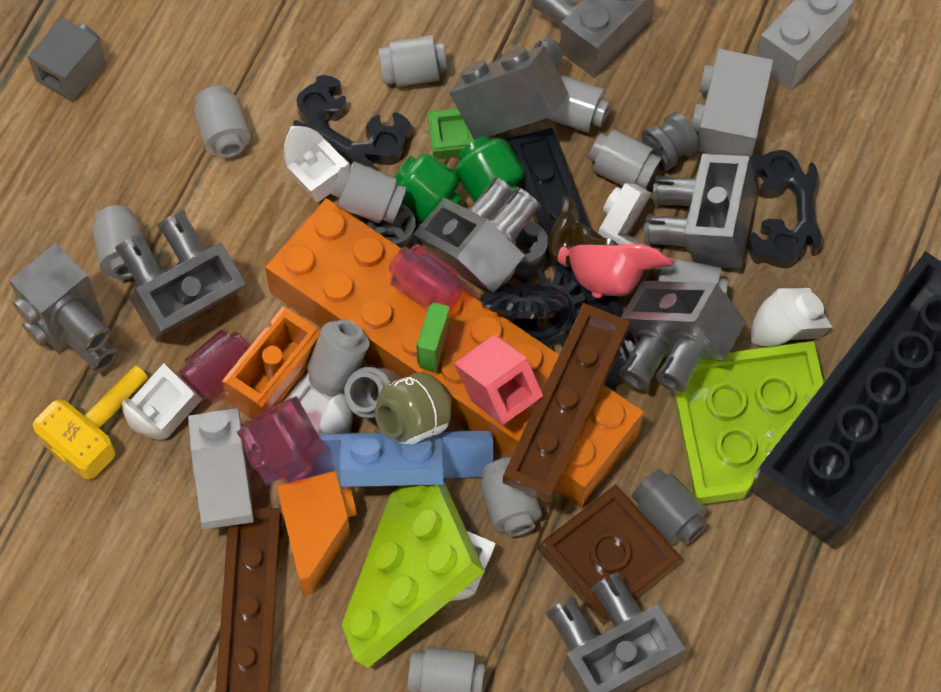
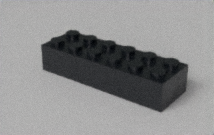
M926 251L923 253L757 469L750 491L833 549H835L941 406L940 260Z

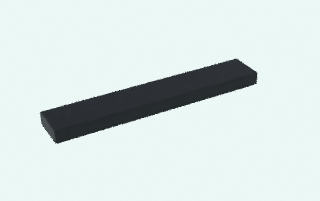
M550 127L508 139L509 146L525 169L524 178L520 182L523 190L535 198L542 206L539 211H536L533 218L535 223L540 225L546 232L548 242L554 222L561 210L564 195H569L574 200L578 208L580 223L590 228L553 128ZM547 249V256L554 275L556 272L563 273L561 286L565 287L572 279L578 284L571 295L572 297L584 293L586 300L583 303L621 318L623 312L617 296L594 298L592 292L584 288L577 281L572 268L554 261ZM583 303L575 307V310H580ZM630 330L604 384L608 388L625 383L619 376V372L636 347Z

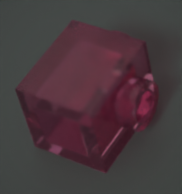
M297 396L255 415L236 431L246 448V455L250 465L260 473L266 485L283 477L288 484L303 478L315 469L312 462L326 449Z

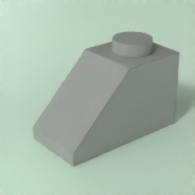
M239 408L189 415L190 448L202 529L254 522L247 450Z

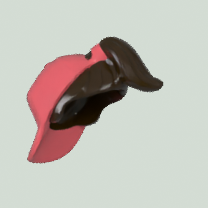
M569 195L563 196L561 210L554 222L549 237V254L554 261L563 266L571 267L577 281L584 288L591 291L594 298H601L602 296H627L636 288L646 270L674 265L672 258L666 257L652 247L642 244L618 245L614 240L604 238L594 230L581 224L576 203Z

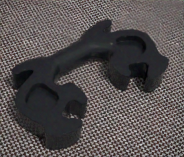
M327 75L317 76L313 84L299 92L296 99L297 109L304 123L294 120L293 125L308 127L317 131L351 165L354 161L374 169V164L394 165L403 158L406 143L413 137L411 123L402 114L397 112L392 114L393 126L381 125L380 115L373 116L366 126V138L368 141L354 142L329 128L325 122L326 120L338 121L343 117L347 109L345 96H340L337 99L332 97L342 94L341 82L337 78Z
M777 150L764 155L754 153L750 157L754 179L759 177L763 181L760 186L759 197L767 199L778 198L783 189L789 188L796 197L797 224L793 230H789L785 227L783 220H763L760 233L767 235L768 238L763 240L755 232L751 233L748 242L749 255L756 264L767 263L782 269L790 268L799 260L805 244L809 245L811 255L816 256L822 242V233L816 222L815 193L819 182L818 171L815 164L811 162L807 173L804 174L798 160L786 150Z

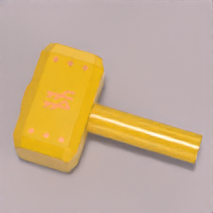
M134 365L85 415L81 414L66 400L58 399L53 401L32 424L40 443L50 450L56 459L63 464L65 463L82 479H94L116 455L109 436L99 428L122 406L123 400L125 398L129 399L149 377L140 367Z

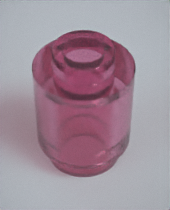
M420 244L413 246L411 249L403 247L395 255L388 269L392 273L390 285L427 311L432 302L450 306L451 309L465 288V282L458 277L456 269Z
M220 330L184 360L186 365L178 373L203 398L202 401H205L211 395L218 397L225 391L222 380L250 345L238 332L234 331L228 334L226 331Z

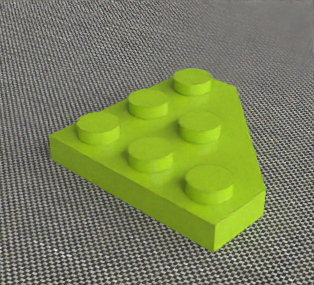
M814 341L729 352L725 360H701L689 380L686 390L683 393H680L679 390L677 392L672 391L692 493L702 504L743 499L749 493L759 466L824 383Z
M444 480L443 485H400L389 496L341 624L354 660L367 669L485 572Z

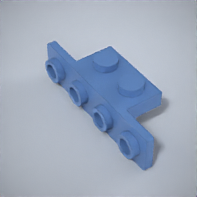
M491 431L441 432L414 445L400 444L386 437L383 433L293 435L291 437L294 480H300L336 471L338 480H340V487L443 485V478L482 477L481 469L493 462V434Z

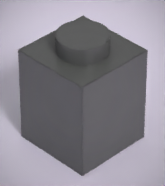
M61 17L28 55L36 81L69 101L74 102L106 63L100 44L101 40L96 32L84 24L77 26Z

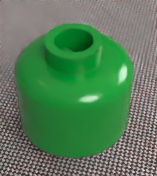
M488 135L481 136L457 154L460 161L455 167V172L459 175L460 183L473 202L489 186L494 176L504 181L513 190L517 188L516 185L524 178L525 169L507 141L502 138L490 139Z
M428 153L420 155L417 159L410 155L394 177L397 178L396 184L406 187L401 204L407 206L412 211L415 219L420 223L424 222L443 198L456 204L462 198V196L455 192L460 181L459 175Z

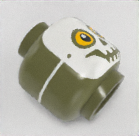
M425 372L413 373L388 383L380 391L375 407L377 425L386 437L400 444H417L427 438L429 439L440 434L448 427L451 418V395L448 389L434 376Z

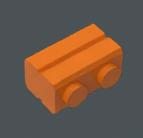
M282 307L270 321L271 327L265 328L222 380L227 402L234 408H239L241 413L265 428L268 427L278 414V407L308 372L307 366L321 332L316 326L287 307Z

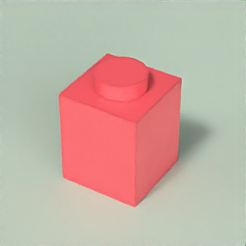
M495 335L454 363L470 400L502 425L543 397L528 359Z

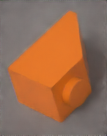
M336 471L276 485L303 596L314 593L351 535L348 517L357 515L351 488H340Z

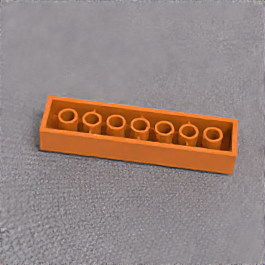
M325 198L265 266L270 293L321 329L326 323L338 320H348L357 324L369 339V347L364 358L376 367L391 369L398 373L401 378L420 372L434 376L448 389L451 395V419L469 431H491L493 434V448L508 458L512 457L537 401L502 425L470 400L454 363L495 335L528 359L542 392L559 354L497 312L489 311V307H482L479 300ZM432 302L450 306V330L436 372L419 368V364H417L416 345L429 305H432ZM604 385L556 491L582 509L639 436L644 411Z

